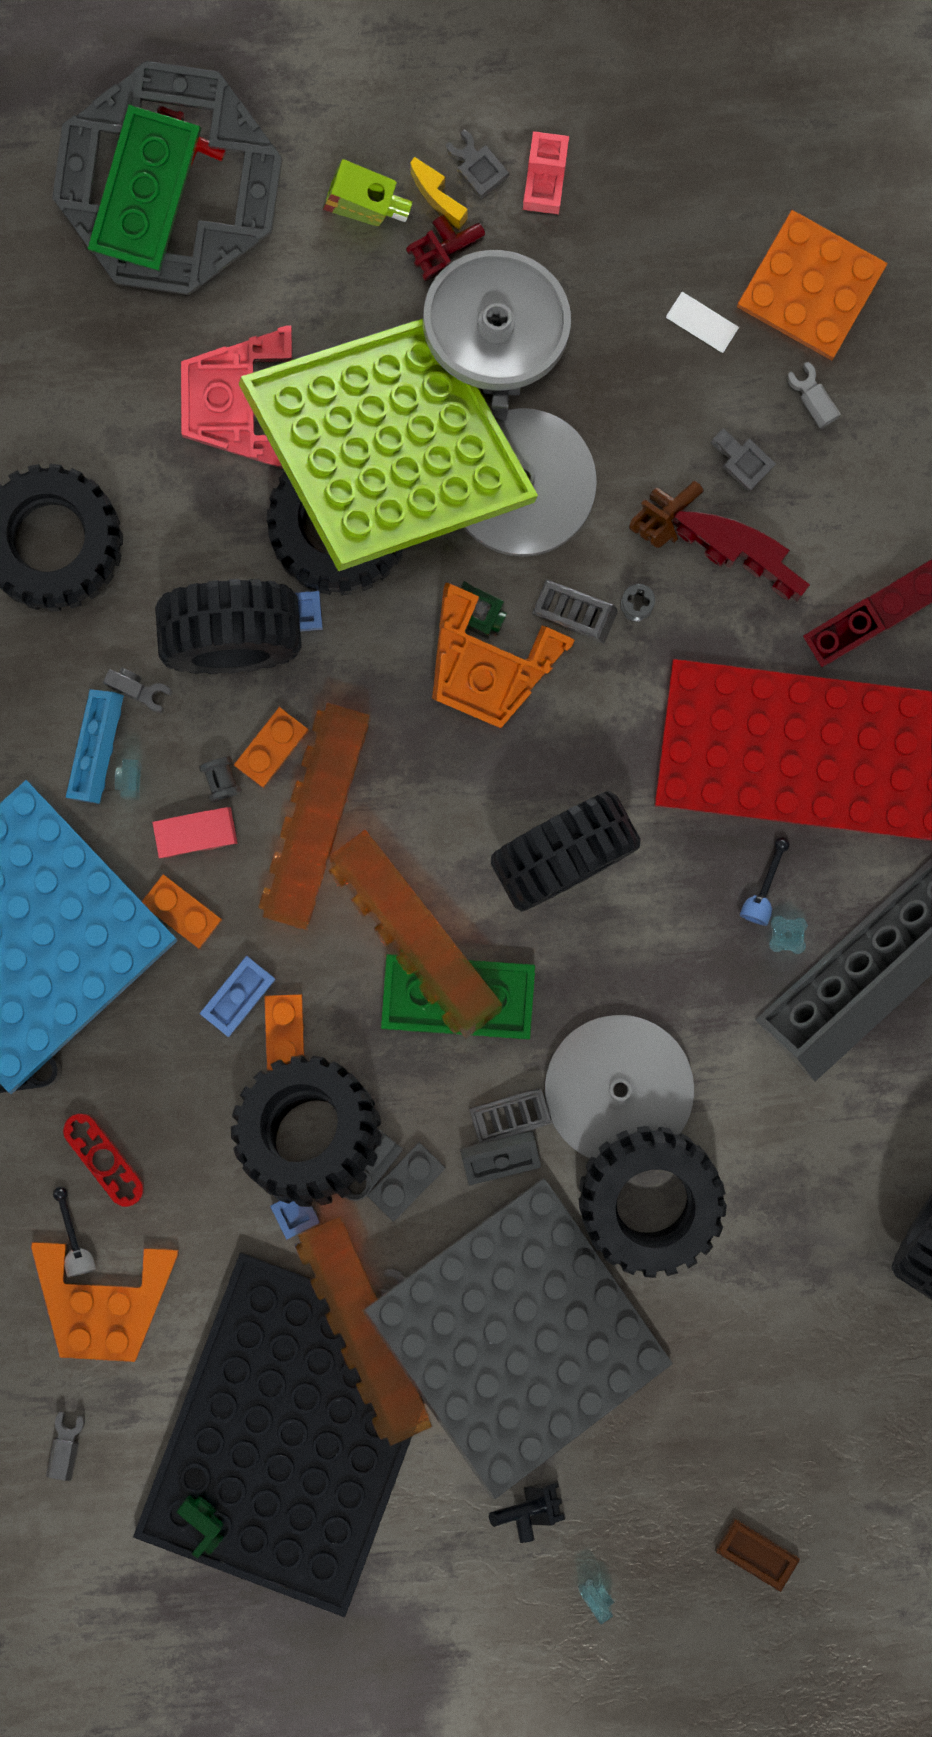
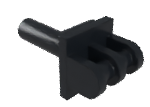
M558 1481L524 1487L526 1502L490 1512V1524L496 1527L516 1521L520 1543L534 1541L532 1525L551 1526L555 1525L556 1522L566 1519L565 1513H560L559 1504H562V1498L557 1497L556 1488L559 1487Z

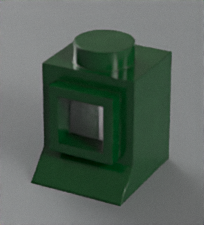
M464 581L461 589L479 596L466 629L485 638H489L492 630L499 633L508 614L502 610L504 601Z

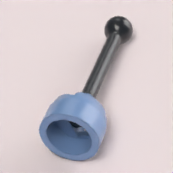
M778 838L775 841L776 852L760 894L746 900L740 912L742 918L759 925H768L772 906L766 896L782 854L789 849L790 844L786 838Z

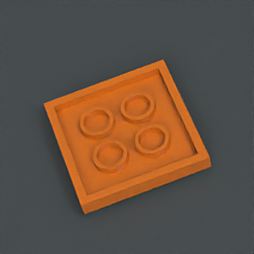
M791 210L738 302L737 308L832 361L888 263L796 211Z

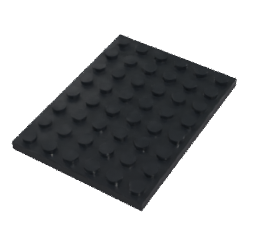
M240 1252L133 1538L345 1618L425 1404L423 1398L362 1312L373 1301ZM189 1495L195 1500L198 1496L206 1500L216 1510L213 1515L224 1523L219 1532L224 1537L210 1555L203 1552L198 1559L192 1555V1552L204 1535L176 1513Z

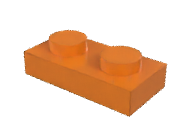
M279 707L235 762L234 766L264 789L306 736L309 729Z
M164 874L142 900V903L154 915L199 949L202 948L222 922L220 917Z
M303 995L265 996L267 1070H273L271 1064L278 1060H282L287 1065L291 1063L292 1056L303 1055L305 1057Z

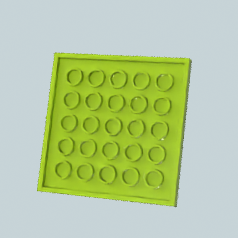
M423 319L247 374L240 378L239 386L338 571L530 505L538 497L479 389L449 374L432 355L424 336Z

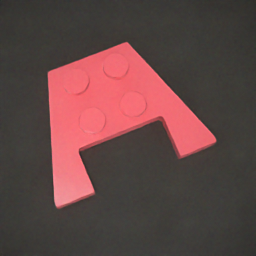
M283 326L278 328L277 331L259 337H251L248 341L227 348L225 346L181 361V434L183 438L283 469L266 435L254 434V413L239 386L241 376L254 373V364L256 362H288L292 360V326Z

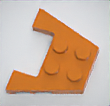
M446 582L443 588L432 699L502 728L532 693L530 690L545 673L548 674L553 669L551 666L560 655L571 648L575 639L542 625L526 660L465 633L479 596Z
M32 1242L31 1249L60 1358L135 1362L153 1321L162 1294L167 1286L166 1284L174 1264L179 1256V1250L144 1248L141 1287L67 1283L65 1281L64 1267L67 1243Z

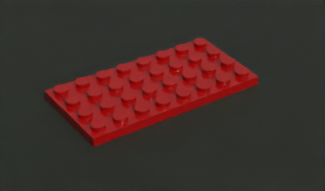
M673 659L654 807L932 841V691Z

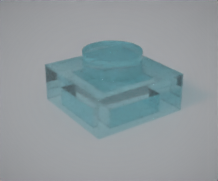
M123 759L122 768H116L115 790H121L120 796L124 800H139L141 763L138 760Z
M590 1578L578 1586L581 1596L600 1625L613 1617L609 1606L615 1602L602 1583L596 1587Z

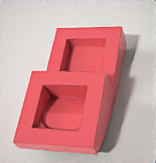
M533 131L523 210L559 215L569 136Z
M231 807L152 822L159 858H170L196 851H207L238 844Z

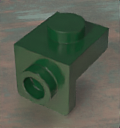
M189 1495L176 1513L204 1535L192 1552V1555L198 1559L203 1552L210 1555L224 1537L219 1532L224 1523L213 1515L216 1510L211 1504L199 1496L195 1500Z

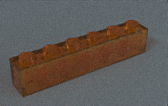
M331 703L326 704L325 711L318 709L312 731L318 732L314 747L307 745L301 765L306 767L307 771L303 782L296 781L291 797V802L297 803L293 817H285L280 834L281 838L286 839L282 853L275 852L269 873L275 874L271 889L265 887L258 908L264 910L262 916L264 919L308 931L369 728L370 715Z
M366 830L329 855L332 868L328 871L340 888H343L345 885L354 895L351 901L363 917L368 914L377 924L373 929L379 939L386 946L391 943L398 951L399 955L396 959L408 975L414 972L422 982L419 986L420 991L429 1003L434 1004L437 1002L445 1012L442 1015V1019L454 1034L460 1031L466 1039L501 1013L502 1003Z
M341 1215L298 1235L300 1243L295 1244V1248L302 1264L310 1263L316 1277L310 1279L312 1287L319 1300L326 1298L331 1312L325 1314L334 1335L341 1332L346 1347L342 1348L341 1352L349 1370L356 1368L362 1382L357 1383L356 1386L364 1404L372 1403L377 1417L372 1418V1422L380 1440L387 1437L391 1446L431 1428L432 1421L420 1394L362 1312L364 1308L377 1300V1297Z

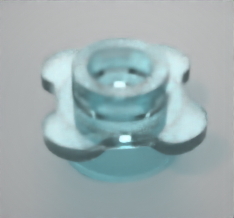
M782 916L774 917L771 921L773 938L769 941L770 949L774 952L791 950L794 954L802 953L806 948L803 940L804 931L808 927L807 922L800 917L795 920H786ZM787 931L791 932L792 934L791 938L789 939L785 937V933Z

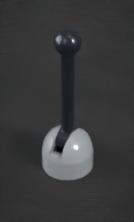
M57 1187L53 1191V1197L59 1202L71 1246V1251L68 1252L64 1260L67 1278L95 1271L96 1266L91 1253L78 1246L66 1202L68 1192L64 1187Z

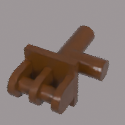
M693 481L675 498L660 488H655L650 494V500L663 509L660 510L647 500L641 502L643 509L630 522V530L636 534L640 533L641 538L646 541L650 540L651 544L656 548L662 547L669 540L675 543L678 537L672 520L679 511H683L704 492L702 486L698 482Z

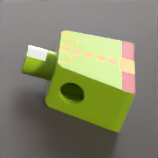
M342 159L333 176L323 210L373 226H380L386 216L406 222L413 201L393 195L397 183L395 180ZM369 196L375 198L377 202L372 201Z

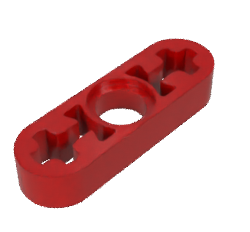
M84 1113L69 1117L63 1127L66 1141L113 1202L123 1207L138 1203L144 1195V1183L98 1122L92 1116ZM75 1121H78L80 1124L89 1123L90 1128L87 1130V1134L92 1141H95L98 1136L103 1140V1143L93 1146L87 1155L82 1148L89 1144L83 1137L75 1139L72 1135L76 1130L73 1125ZM100 1149H107L114 1155V1165L107 1171H101L94 1165V1155ZM121 1165L126 1172L119 1174L124 1182L129 1183L133 1181L136 1185L132 1190L135 1195L133 1199H130L128 1196L119 1197L117 1192L120 1191L121 1186L116 1179H113L110 1184L105 1180V1177L116 1173Z

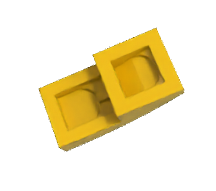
M414 157L410 162L411 175L421 194L440 216L445 215L448 222L460 231L468 219V209L442 192L445 188V176Z

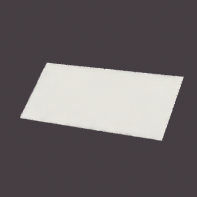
M681 292L666 316L670 321L722 353L739 329L737 325L684 292Z

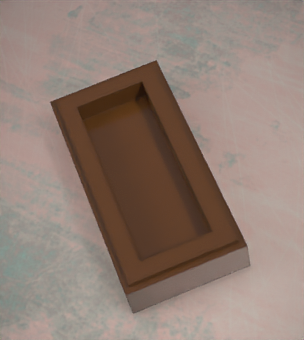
M735 1518L715 1550L719 1555L780 1592L800 1561L799 1557Z

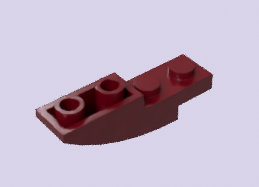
M679 511L673 519L672 523L677 527L675 529L676 534L687 543L692 544L695 541L706 549L704 555L715 565L721 567L725 564L731 568L740 557L744 560L742 566L749 573L757 578H760L761 575L766 577L773 583L771 587L773 591L787 601L793 598L798 602L810 586L809 583L782 563L790 550L773 538L750 526L721 516L700 512Z
M932 559L803 635L820 666L823 668L932 603Z

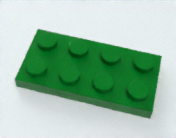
M128 105L87 248L89 251L158 272L161 271L201 132L199 125Z
M386 954L381 1029L530 1040L535 965Z

